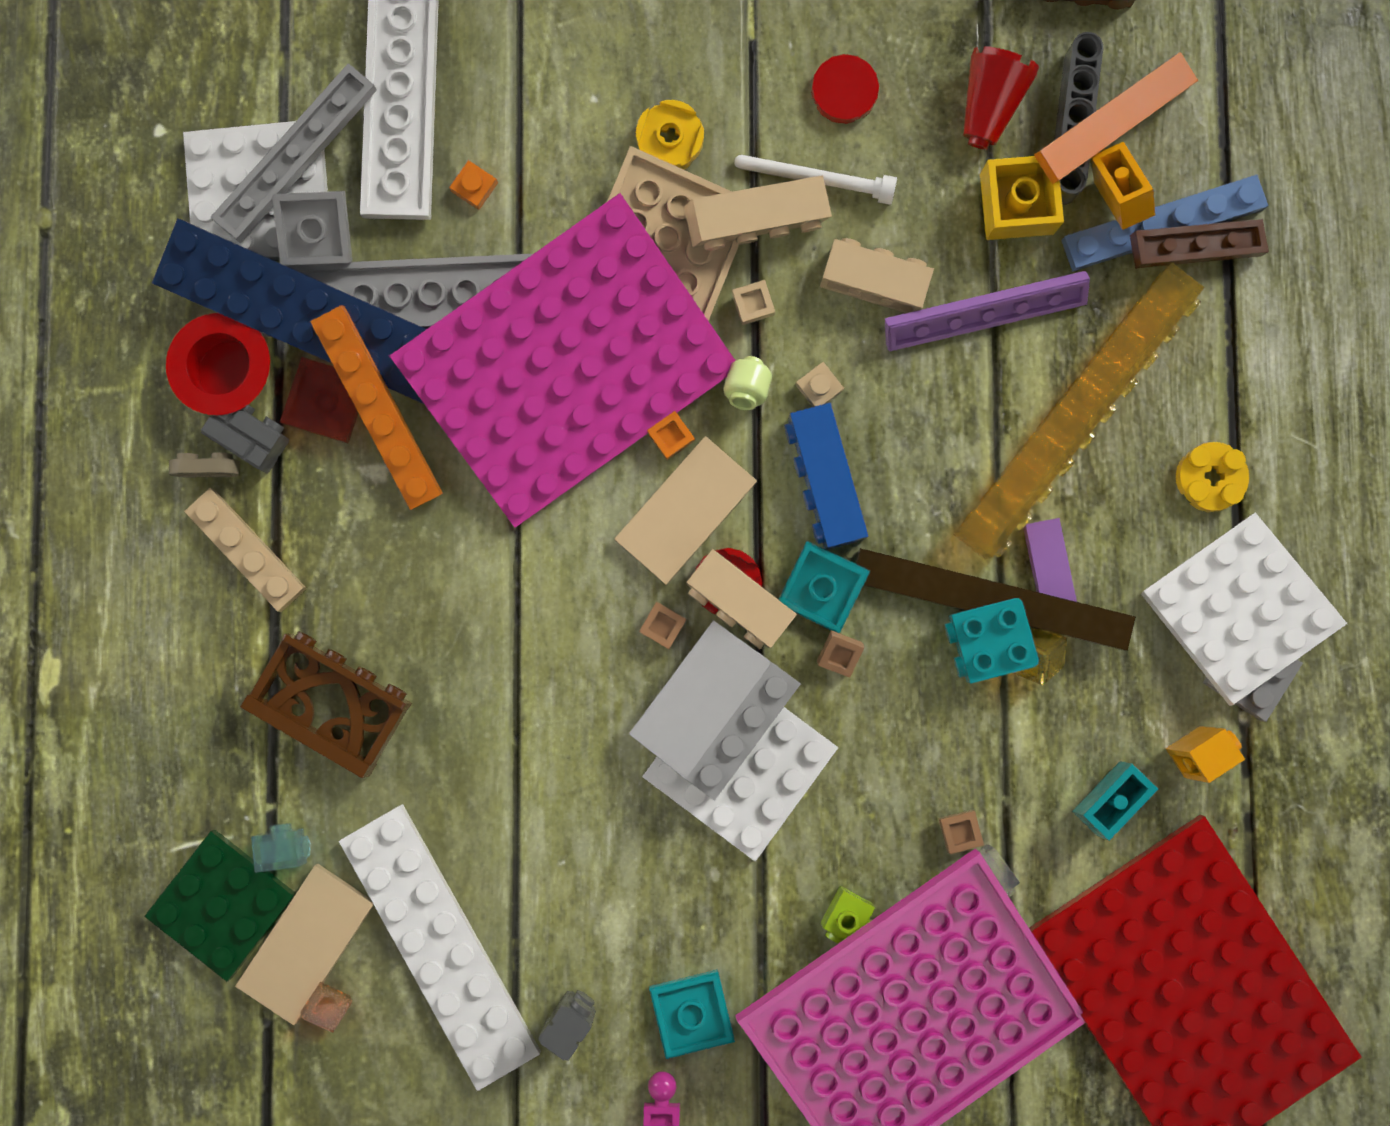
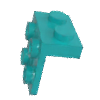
M1019 598L948 615L950 622L944 624L947 638L950 644L956 643L959 654L958 657H954L955 667L959 678L965 677L967 683L971 684L1038 665L1039 658L1023 602Z

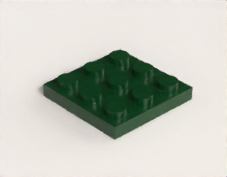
M212 830L144 917L228 982L281 916L296 893L217 830Z

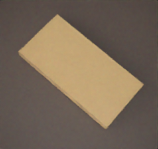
M705 436L614 540L667 585L753 488L757 480Z
M316 864L235 987L292 1025L297 1024L373 908V902L369 897L321 865Z

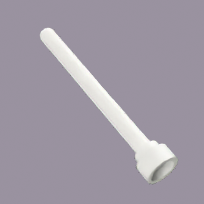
M738 155L734 160L735 166L739 169L796 180L823 175L825 185L873 194L872 198L878 199V203L889 205L892 204L897 177L884 175L883 178L876 177V180L745 155Z

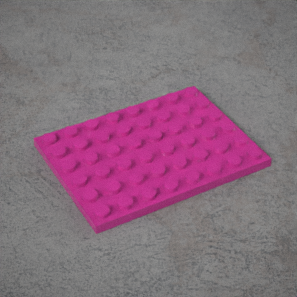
M621 193L390 355L393 362L514 528L648 434L647 430L674 411L676 413L724 380L728 375L732 362L736 361Z
M976 848L735 1015L744 1032L811 1126H940L1086 1023L1081 1016L1083 1011Z

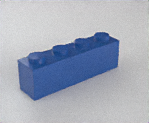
M831 402L790 413L789 423L784 425L785 434L789 445L795 443L798 457L793 458L798 477H804L808 490L803 491V497L807 510H813L817 523L812 524V529L817 544L823 543L824 549L829 550L865 540L869 536Z

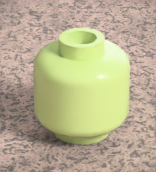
M747 356L744 359L732 362L723 387L724 394L729 399L730 404L742 410H752L762 405L766 401L772 381L771 371L763 364L761 359L754 356Z

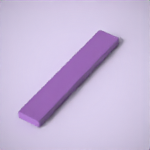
M1086 271L888 317L885 318L886 346L890 352L1087 305L1090 278Z

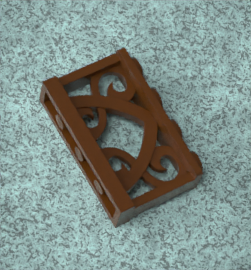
M298 631L296 635L285 633L280 645L250 695L246 696L240 707L360 778L369 777L412 704L404 699L407 693L392 684H388L387 687L375 682L377 676L361 666H358L356 670L344 664L347 658L332 649H328L325 653L315 647L317 641L303 632ZM302 653L308 658L309 666L303 670L298 666V663H295L294 670L300 679L294 682L287 673L286 662L291 655ZM320 662L334 671L319 673ZM277 675H279L287 686L270 700L265 699V695ZM339 683L348 702L350 718H333L324 722L316 729L311 726L314 720V705L305 691L316 686ZM355 683L369 690V692L360 696ZM295 696H298L305 706V711L300 716L292 712L293 705L300 704L293 698ZM374 699L384 701L389 708L388 718L385 722L378 725L365 723L364 717L376 716L381 712H375L371 709L370 704ZM335 725L351 726L350 731L341 729L344 736L340 740L332 735V729ZM364 732H380L367 756L361 755Z

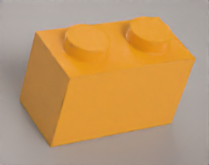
M1124 141L1091 157L1094 184L1122 230L1155 216L1154 190Z
M1199 726L1165 748L1184 778L1206 783L1212 782L1245 760L1240 752L1242 745L1233 732L1225 728Z

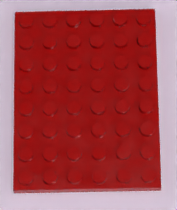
M1198 815L1029 927L1083 1011L1081 1016L1086 1022L1085 1025L1151 1126H1262L1362 1058L1218 835L1203 815Z

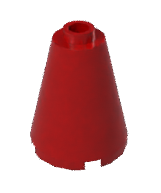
M984 46L982 53H980L978 47L974 48L970 60L963 136L969 139L968 145L987 150L989 145L997 144L1037 76L1039 65L1035 61L1030 60L1028 66L1020 62L1022 55L989 46Z

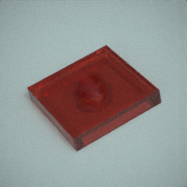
M301 357L280 422L297 429L349 444L359 413L336 369L333 366Z

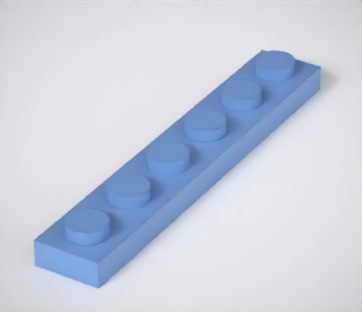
M1253 175L1155 207V216L1122 230L1117 220L1067 235L1061 241L1073 272L1132 253L1130 235L1135 231L1225 223L1263 211L1269 205L1258 175Z

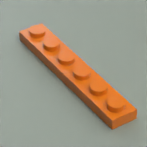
M341 305L310 321L409 509L412 510L443 494L345 306Z

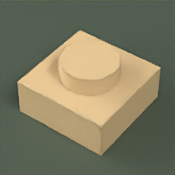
M765 280L732 290V296L742 325L775 315V309Z
M824 362L816 366L795 384L812 407L828 403L844 390V387Z

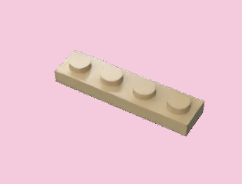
M209 488L184 511L277 612H282L307 589L214 489Z

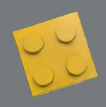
M1035 156L987 160L980 173L986 240L1054 235L1064 223L1060 180L1052 185Z

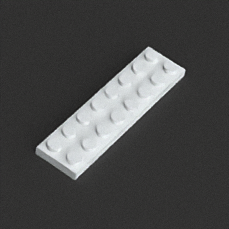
M368 0L365 77L375 85L377 91L364 104L360 215L362 218L431 220L439 0Z
M404 805L396 807L339 840L341 847L476 1090H481L540 1055V1048Z

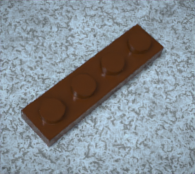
M1263 219L1138 230L1130 235L1135 269L1261 257L1269 252Z

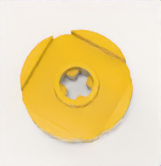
M664 100L659 102L660 105H656L651 109L649 107L642 113L636 127V141L639 150L685 170L699 156L702 150L704 128L691 106L678 100ZM670 128H674L675 135L679 138L671 143L665 142V138L660 136L661 133H667Z
M1207 442L1195 447L1181 459L1177 466L1176 484L1181 495L1184 494L1186 499L1191 502L1189 503L1190 505L1205 512L1221 511L1239 503L1243 499L1249 484V470L1245 463V455L1240 450L1233 449L1231 446L1220 442ZM1212 468L1220 475V481H1217L1215 486H1211V481L1205 479L1204 476L1205 473L1211 472Z

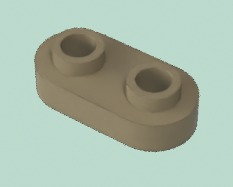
M178 453L176 454V459L169 460V475L186 478L240 476V461L234 460L233 454L211 453V458L198 459V454Z

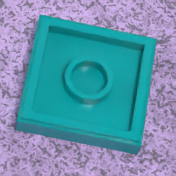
M806 541L778 600L796 614L829 630L840 633L870 570L812 542Z
M718 969L649 986L666 1059L735 1042Z

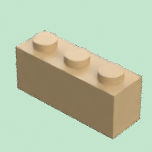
M834 239L820 287L909 313L923 308L934 268L927 267V264L920 259L908 258L904 260L894 257L891 251L883 248L871 250L861 247V244L853 239Z
M714 549L710 551L686 582V585L691 588L688 594L703 606L710 602L719 609L716 614L719 619L731 628L737 623L747 631L743 637L758 649H761L763 645L770 649L797 615Z

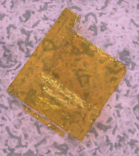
M1034 628L1031 630L1039 663L1033 668L1017 671L1013 674L1044 685L1064 667L1067 638Z

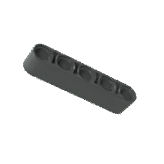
M1083 32L1079 34L1065 55L1054 140L1077 125V123L1070 119L1069 115H1076L1082 121L1096 111L1103 42L1095 33ZM1077 50L1085 51L1090 58L1082 57ZM1073 82L1081 83L1086 90H1078ZM1090 159L1061 179L1070 181L1074 190L1064 188L1060 180L1062 205L1072 203L1086 186Z

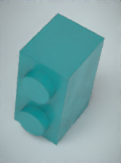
M1119 761L1072 812L1096 836L1110 841L1153 796L1158 788L1132 763Z

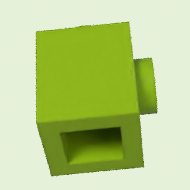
M840 885L821 921L823 929L827 930L825 936L839 944L872 921L870 917L875 910V906L870 901Z

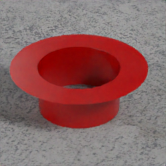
M220 313L206 314L187 323L173 338L166 357L167 379L176 397L192 410L208 415L233 413L250 404L262 391L270 371L269 349L260 331Z

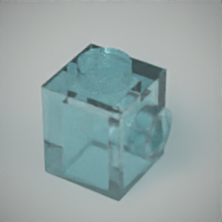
M291 823L269 826L270 832L260 833L251 837L255 873L296 868L306 864V857L310 856V840L308 836H304V828L292 829Z

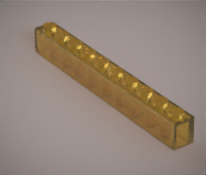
M1171 262L1165 267L953 535L983 559H990L994 555L999 558L1012 543L1008 537L1014 529L1022 530L1032 518L1033 514L1029 510L1036 501L1042 504L1054 490V487L1050 484L1058 474L1063 477L1075 463V460L1071 458L1078 448L1084 450L1097 434L1092 430L1099 421L1106 423L1118 407L1114 405V402L1121 394L1126 397L1138 383V380L1135 378L1136 374L1141 368L1147 370L1159 356V353L1155 350L1162 341L1167 344L1180 330V327L1176 325L1183 315L1188 318L1199 306L1201 301L1197 297L1205 287Z

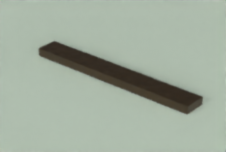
M862 548L859 550L856 564L870 570L863 586L963 611L1019 598L1023 602L1031 628L1128 651L1136 616Z

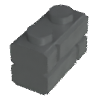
M249 405L233 413L212 415L208 418L201 429L203 435L264 473L270 472L278 460V456L282 454L289 443V438L281 434L284 427L267 416L263 422L255 418L252 414L256 409Z
M577 990L576 993L567 991L558 1003L557 1008L553 1010L546 1020L539 1036L540 1044L563 1061H569L578 1048L579 1043L583 1041L592 1027L596 1013L593 1006L594 1000L580 990Z

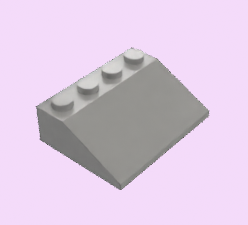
M713 620L629 734L715 801L801 683Z

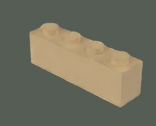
M823 175L695 198L684 206L693 248L704 246L705 251L723 248L726 241L737 240L738 245L755 242L758 240L757 236L769 234L770 239L783 237L790 234V229L800 227L802 233L815 231L822 228V222L832 217Z

